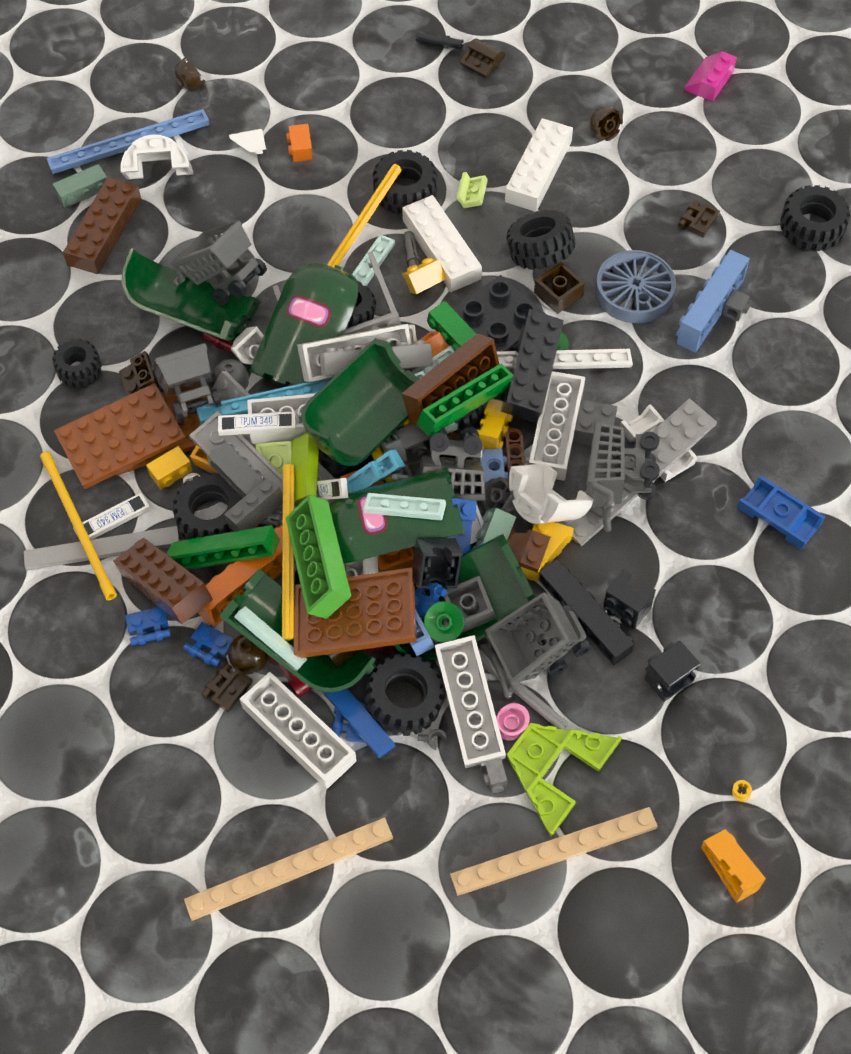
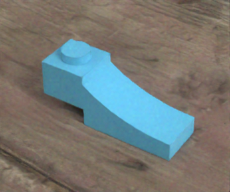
M397 450L386 452L348 477L347 489L349 493L370 488L403 468L405 464Z

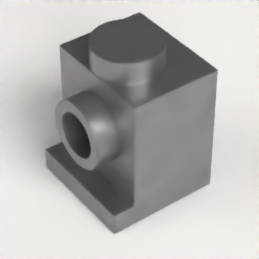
M501 758L481 762L480 771L483 773L485 786L489 785L492 793H499L504 788H507V777Z

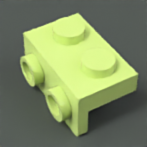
M463 172L457 192V200L463 208L482 205L488 182L485 175L470 178L467 172Z

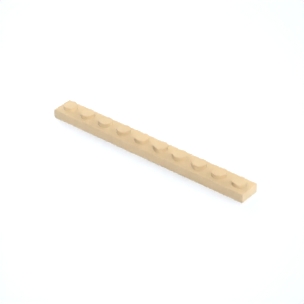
M650 807L451 873L450 877L456 895L459 896L655 830L658 826Z
M385 818L357 828L185 898L184 901L192 921L392 840L393 836Z

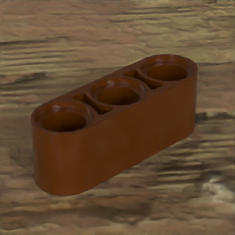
M511 428L506 432L505 451L508 478L512 466L525 465L523 434L517 428Z

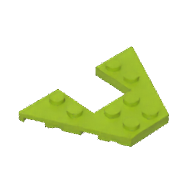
M530 723L507 753L510 765L551 837L575 806L576 801L542 779L564 749L599 772L621 742V736L617 738L600 735V733L590 734L581 730L557 729L554 726L544 727L540 724Z

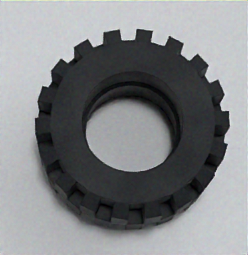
M70 339V342H63V345H59L57 347L58 350L54 351V356H52L53 365L59 380L64 385L68 384L69 387L76 386V388H80V386L86 387L88 383L92 384L94 379H98L99 373L102 371L101 361L97 349L92 343L90 344L89 341H83L82 339ZM77 361H83L79 365L72 366Z

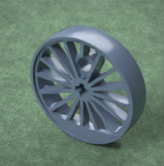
M640 250L623 251L609 257L601 265L595 283L596 298L602 309L615 319L628 323H646L661 317L670 308L676 291V279L671 267L657 255ZM628 264H633V274L629 269ZM636 264H637V265H643L642 268H641V270H640V272H639V274H638V276H637ZM645 267L651 268L649 271H647V272L642 276V274H643V272H644V270H645ZM655 271L659 273L651 276ZM606 278L613 281H602V279ZM602 288H614V289H611V290H608V291H605V292H604ZM658 288H669V292ZM621 293L613 301L608 299L610 296ZM654 294L665 297L666 300L662 301ZM628 295V299L623 308L616 305L618 302H620L624 297ZM631 298H634L636 311L627 309ZM651 300L658 306L653 308L650 304Z

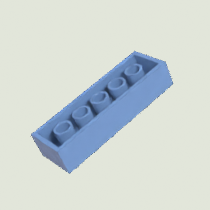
M730 250L727 256L723 255L720 266L715 267L712 272V278L706 280L703 287L704 290L698 292L695 303H691L688 307L687 315L681 317L678 324L680 327L676 333L678 345L692 352H697L722 314L732 291L738 290L744 281L750 258L733 250Z

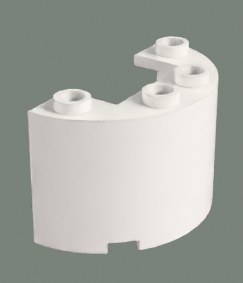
M147 135L137 139L125 151L121 161V173L127 180L144 179L142 162L171 160L172 168L176 169L177 176L192 175L193 169L183 149L172 139L161 135Z
M547 464L512 466L510 469L509 489L513 491L515 498L512 502L518 513L530 523L541 524L579 519L589 511L594 499L582 490L578 492L576 500L564 499L552 490L557 472Z

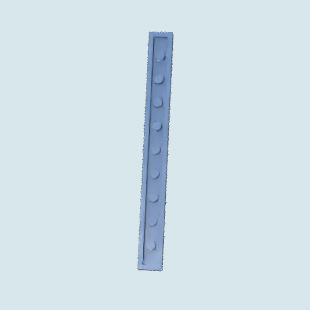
M204 109L48 157L47 161L52 174L125 152L134 141L147 135H161L169 138L210 125L209 119Z

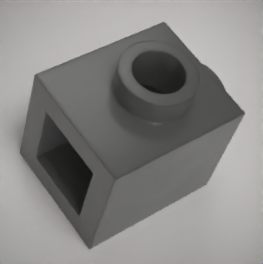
M733 290L725 304L722 315L739 322L743 313L747 314L751 304L748 303L750 296Z

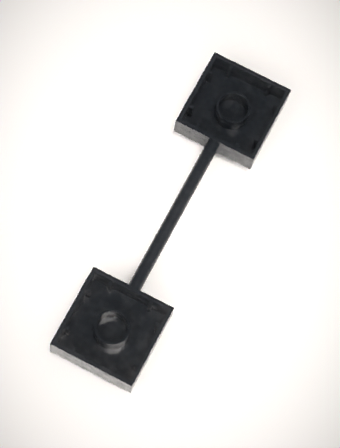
M499 275L453 309L476 334L493 338L497 352L516 351L523 319L529 309L546 314L502 275ZM320 449L318 455V462L335 479H340V476L358 471L371 461H374L372 455H370L366 460L357 465L345 466L331 459Z

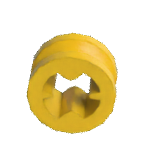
M739 780L734 783L732 789L733 797L738 801H747L751 796L752 787L747 781ZM739 787L746 789L744 795H742V792L741 794L738 793Z

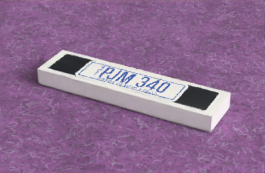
M295 411L218 416L219 436L296 431Z
M347 479L317 481V497L324 500L348 498Z
M139 493L82 523L90 540H93L151 509L142 493Z

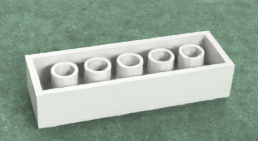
M541 119L506 187V203L532 211L538 210L572 142L573 127Z
M433 195L402 207L403 222L409 231L414 233L415 240L427 258L431 257L432 259L439 260L446 277L443 282L450 292L481 280V264Z
M399 324L298 344L304 381L311 382L335 376L321 375L319 353L325 352L326 348H336V351H343V347L354 346V350L361 349V345H369L375 338L389 342L391 346H396V342H407L408 345H411L408 324Z
M552 371L543 411L538 419L529 465L547 464L557 472V480L565 481L585 377Z
M475 635L435 645L465 769L478 766L484 761L497 758L505 759L506 754Z
M271 672L240 698L242 708L326 790L356 762L355 752Z

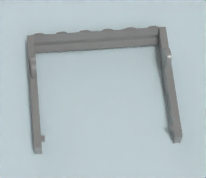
M373 251L368 252L370 260L368 265L374 270L386 300L389 314L347 328L343 336L401 324ZM275 285L273 289L278 301L281 293L278 285Z

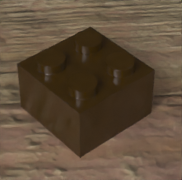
M561 262L535 279L534 293L555 313L559 314L583 297L585 282Z

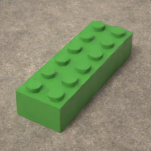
M308 495L286 517L307 614L327 619L351 597V592L329 503L327 500Z

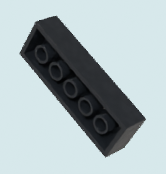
M529 309L523 319L511 368V373L514 377L505 392L501 412L534 423L537 422L543 411L564 320Z

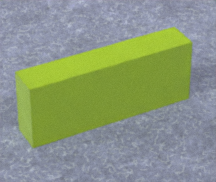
M308 433L292 440L291 465H294L295 506H298L308 495L317 497L319 448L312 441Z

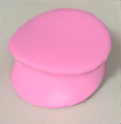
M510 703L498 712L496 719L503 740L514 741L518 739L528 727L530 717L528 710L524 706Z

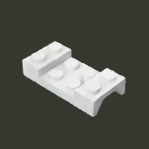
M650 404L640 416L630 422L621 421L620 427H624L625 437L630 442H635L636 434L652 432L665 420ZM689 449L660 477L665 482L693 466L697 456Z

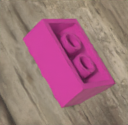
M723 51L705 57L684 87V90L713 102L734 72L737 57Z

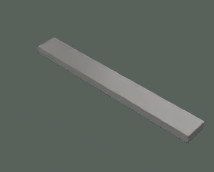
M177 526L93 539L91 542L100 559L119 556L142 538L148 540L158 549L167 548L173 542L179 541ZM81 542L24 551L26 571L89 560Z

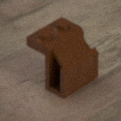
M511 530L507 541L519 566L538 573L551 537L534 530H528L527 533H515V530Z

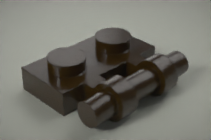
M694 201L687 208L686 214L681 216L678 226L684 228L685 225L689 224V231L704 237L720 215V210L707 204L701 208L699 207L700 203Z
M225 663L222 668L216 671V676L211 682L208 681L206 683L205 689L201 693L206 699L211 693L215 694L211 699L212 702L226 712L232 709L253 683L252 678L237 668L230 674L229 671L232 669V666L228 663ZM222 680H226L225 683L221 686V688H219V683Z

